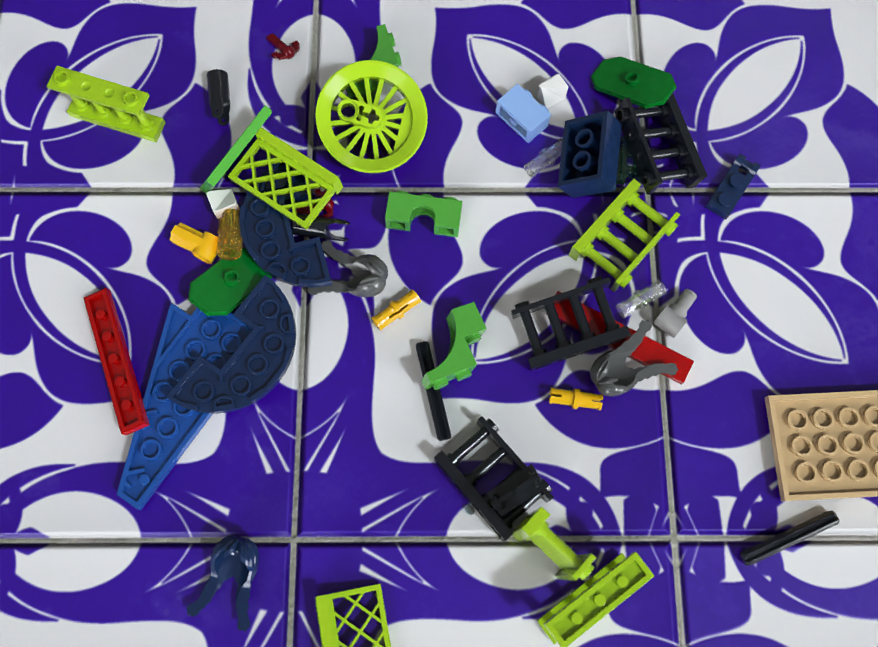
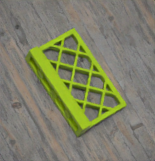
M261 127L255 134L257 140L231 171L228 178L307 230L334 193L338 195L342 190L341 180L329 170ZM260 148L267 152V160L255 162L254 155ZM282 162L286 164L287 172L273 173L272 164ZM268 165L270 175L257 177L256 167ZM251 168L252 179L241 180L238 178L242 170ZM303 175L306 185L293 187L292 176ZM288 177L289 188L276 190L275 180ZM271 181L272 191L259 192L258 183ZM321 187L327 191L322 198L312 200L311 189ZM307 190L309 201L295 203L294 192ZM290 193L291 204L279 205L277 196ZM310 206V214L304 221L297 217L296 208Z
M381 584L314 597L322 647H347L338 638V632L344 623L357 631L348 647H353L360 635L372 642V647H383L379 644L382 637L384 646L391 647ZM375 591L377 603L370 612L358 602L364 593ZM359 594L356 600H353L351 597H349L351 595ZM345 597L353 603L344 618L334 611L333 599ZM355 606L369 615L360 629L347 621ZM377 609L379 610L380 618L374 615ZM335 616L341 620L338 627L336 625ZM371 618L381 623L382 631L376 641L363 632Z

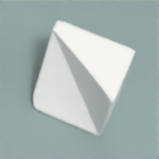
M556 74L539 84L537 98L548 109L565 99L568 85L560 74Z
M232 189L206 192L217 219L240 211Z

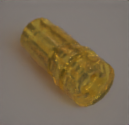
M235 209L223 211L222 218L218 221L217 231L219 236L217 238L216 253L220 258L230 261L236 260L242 255L243 240L239 224L240 212Z

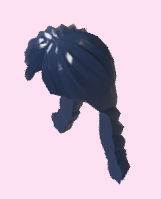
M231 535L224 537L215 545L211 555V575L209 581L206 583L204 590L201 591L200 598L187 606L188 615H191V617L198 615L212 601L213 596L222 586L223 582L234 576L238 584L236 590V610L239 618L237 627L239 631L243 630L246 632L250 627L247 612L249 609L248 601L251 596V583L259 565V551L253 541L248 538Z

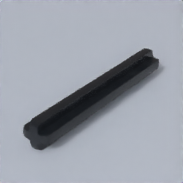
M428 341L416 344L423 377L427 372L435 369ZM433 387L426 389L437 439L439 441L448 440L451 438V432L440 389L434 390Z
M827 511L742 551L740 557L746 566H751L839 524V518L834 511Z

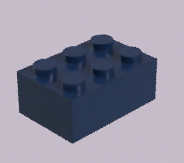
M609 111L565 121L558 187L572 198L616 190L622 124Z

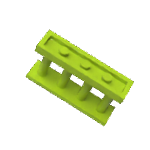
M56 66L47 84L48 89L67 94L71 97L72 101L66 111L71 117L156 143L166 122L163 118L145 113L144 107L150 96L147 92L61 66Z
M635 179L626 186L580 237L569 253V256L575 261L581 255L584 257L588 256L614 277L616 281L611 287L613 292L619 286L624 289L633 278L630 274L665 234L670 236L678 227V224L675 222L680 214L676 212L668 221L639 198L640 195L637 192L641 184ZM627 204L630 207L632 205L662 228L655 237H652L624 215L623 208ZM612 221L620 223L647 245L639 255L609 232L607 226ZM597 238L606 241L632 262L624 272L594 249L592 243Z
M542 506L529 513L515 528L513 536L518 541L524 539L528 541L530 539L561 568L555 575L559 580L577 581L578 578L584 580L593 571L594 566L591 563L596 557L592 553L577 555L548 528L549 524L546 522L550 514Z
M637 552L631 553L628 557L621 553L540 617L537 622L553 644L558 643L560 647H568L652 579L654 574Z

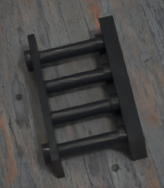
M673 93L664 105L646 109H634L630 98H625L614 111L616 119L622 124V133L647 195L652 194L663 181L682 178L688 189L694 188L707 177L703 163ZM658 117L661 127L642 130L638 118ZM666 137L670 148L650 151L646 139ZM674 157L678 169L658 171L654 160Z
M601 276L588 280L587 285L531 304L529 301H524L515 305V309L511 310L512 318L521 317L533 353H531L532 358L528 359L531 371L628 339L631 336L628 326L620 328L619 324H616L603 290L611 283L609 277L602 279ZM592 292L606 325L605 333L597 336L595 332H591L579 299L580 296ZM568 300L582 335L580 337L581 341L571 344L570 340L567 341L555 308L556 304ZM542 309L546 310L557 341L556 349L549 352L542 348L530 314Z
M481 416L477 421L481 428L452 454L448 453L446 455L443 451H440L434 457V461L500 539L505 542L514 534L510 530L513 527L512 523L541 497L546 503L552 500L554 497L550 492L553 490L542 479L547 488L512 509L506 515L498 516L492 509L493 507L488 495L484 493L481 496L474 488L477 486L476 482L505 456L516 469L498 485L527 466L497 433L499 429L491 419L485 420ZM489 437L498 449L470 474L466 473L463 475L457 468L460 465L458 462L484 439Z

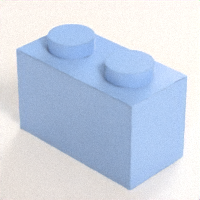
M518 84L497 101L496 114L527 143L531 142L548 127L551 114L547 107L539 104L527 89H523Z

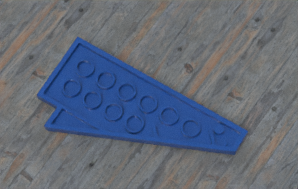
M173 303L169 307L143 399L150 425L134 432L117 491L119 497L137 510L143 509L213 415L185 409L166 398V396L199 356H202L221 370L250 334L252 329L238 320L232 312L228 315L207 316L200 309L196 308L192 315H189Z

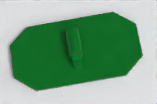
M621 56L603 60L591 75L595 90L621 100L630 98L632 104L645 109L664 105L677 88L670 73Z
M237 247L190 283L188 300L207 316L228 315L244 302L265 275L270 279L272 277L253 261L246 247Z

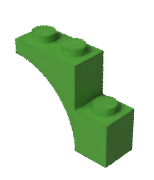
M385 24L376 26L378 43L375 53L370 60L387 62L396 67L402 66L399 52H394L393 49L395 47V40L392 32L388 33ZM369 80L372 103H374L379 81ZM365 82L355 83L362 98L367 103ZM350 86L346 88L348 97L357 100Z
M475 302L454 308L447 316L446 320L450 330L448 355L443 363L427 372L422 378L421 382L425 390L432 387L434 390H438L447 386L450 380L457 378L458 381H461L472 375L471 372L477 366V363L468 345L480 341L482 334L487 329Z

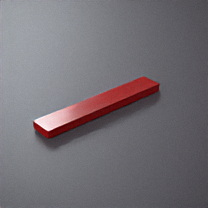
M104 288L84 297V302L121 434L126 436L150 424L111 290Z
M569 300L556 304L555 308L560 322L580 332ZM581 303L591 332H595L596 336L605 333L606 325L602 314ZM615 320L616 324H619L620 328L625 326L624 324ZM628 327L631 336L636 333L635 330ZM647 336L643 337L640 345L628 356L644 366L661 363L676 364L678 371L675 375L660 374L681 385L685 382L694 363L693 360ZM630 337L607 346L615 350L622 346L625 341L629 340Z

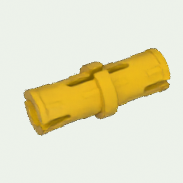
M411 289L410 292L397 301H391L387 308L371 319L376 327L382 331L383 328L397 318L402 319L404 313L421 303V299Z
M554 387L550 388L549 395L554 396L549 397V404L569 405L572 409H578V407L602 409L603 403L600 401L603 400V394L580 392V389L576 388L573 391Z

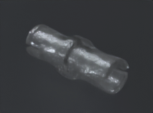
M560 138L549 148L539 151L538 156L524 165V169L530 177H534L547 166L551 167L555 164V160L561 156L563 138Z
M657 280L647 288L635 291L625 301L616 304V310L625 319L635 311L649 307L652 301L667 294V290L664 284Z

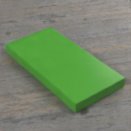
M265 105L199 189L206 193L215 187L271 115L272 110Z

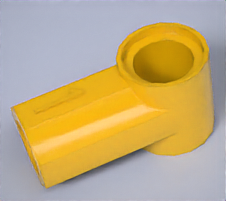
M181 222L173 227L169 239L173 244L190 251L196 258L207 264H212L224 244L220 238L206 231L202 233Z

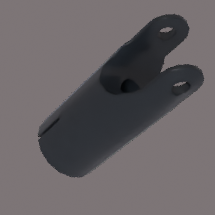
M213 69L207 72L208 101L212 116L218 118V123L221 126H225L229 123L230 112L228 73L224 70Z
M297 213V217L303 221L308 217L307 214ZM317 216L307 230L293 221L292 231L293 235L348 241L349 239L346 237L333 235L329 231V224L349 225L350 222Z

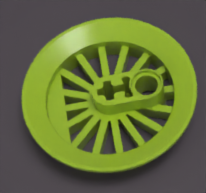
M377 60L354 62L334 73L325 83L319 94L315 115L317 130L327 151L344 166L363 173L387 172L406 163L419 149L426 133L428 121L426 102L416 82L400 68ZM369 80L379 81L374 103H372ZM365 82L367 103H365L355 83ZM386 83L392 86L391 91L378 105L383 84ZM350 86L357 100L350 99L342 92ZM396 91H398L404 97L398 102L383 109L386 106V104L390 101V99L393 97V95L396 93ZM338 97L342 99L338 106L334 105ZM406 104L403 113L387 115ZM345 107H351L355 110V114L352 117H345L342 114V110ZM332 111L338 113L339 120L331 121ZM371 114H374L376 119L373 121V124L368 123L367 117H370ZM402 119L400 124L389 122L391 120ZM353 126L337 136L334 135L332 127ZM388 128L398 130V134L395 135ZM360 130L346 149L338 142ZM365 133L359 157L355 156L350 151ZM383 133L395 141L393 151ZM371 134L374 159H365L364 155ZM376 134L389 156L379 159Z

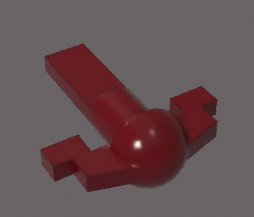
M273 33L266 36V39L281 52L278 53L276 51L272 53L271 57L274 59H292L300 50L297 40L288 46Z
M316 189L315 193L317 197H323L326 191ZM332 199L322 209V211L326 210L327 212L323 217H333L334 201ZM310 206L297 208L296 212L309 215Z

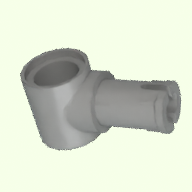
M685 289L674 304L664 307L653 323L674 338L686 324L687 311L696 300L697 295L693 291Z

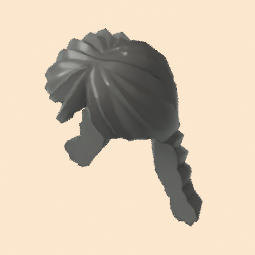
M330 240L322 242L323 251L334 261H338L346 268L351 269L355 277L349 281H331L332 285L308 287L307 292L310 295H317L323 292L331 293L333 291L335 293H349L357 297L367 298L376 296L384 290L388 277V268L379 257L371 254L358 257L350 256L347 253H343V251L336 250Z
M642 320L636 333L629 340L625 341L622 346L605 352L594 361L590 369L591 380L603 395L610 397L619 396L630 391L639 381L657 376L660 373H667L672 376L678 371L677 365L674 363L653 364L636 369L625 367L626 358L636 350L646 335L645 333L652 328L649 320Z

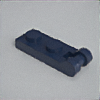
M741 153L735 159L705 208L725 220L729 217L754 175L761 167L756 162L751 163L746 160V156ZM739 167L747 171L746 175L737 171Z

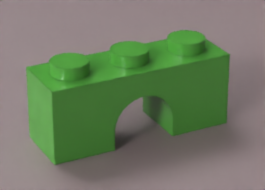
M406 191L389 192L385 215L386 228L410 231L411 223L415 217L427 215L434 220V234L458 237L462 201L454 197L436 198L430 194L412 195Z

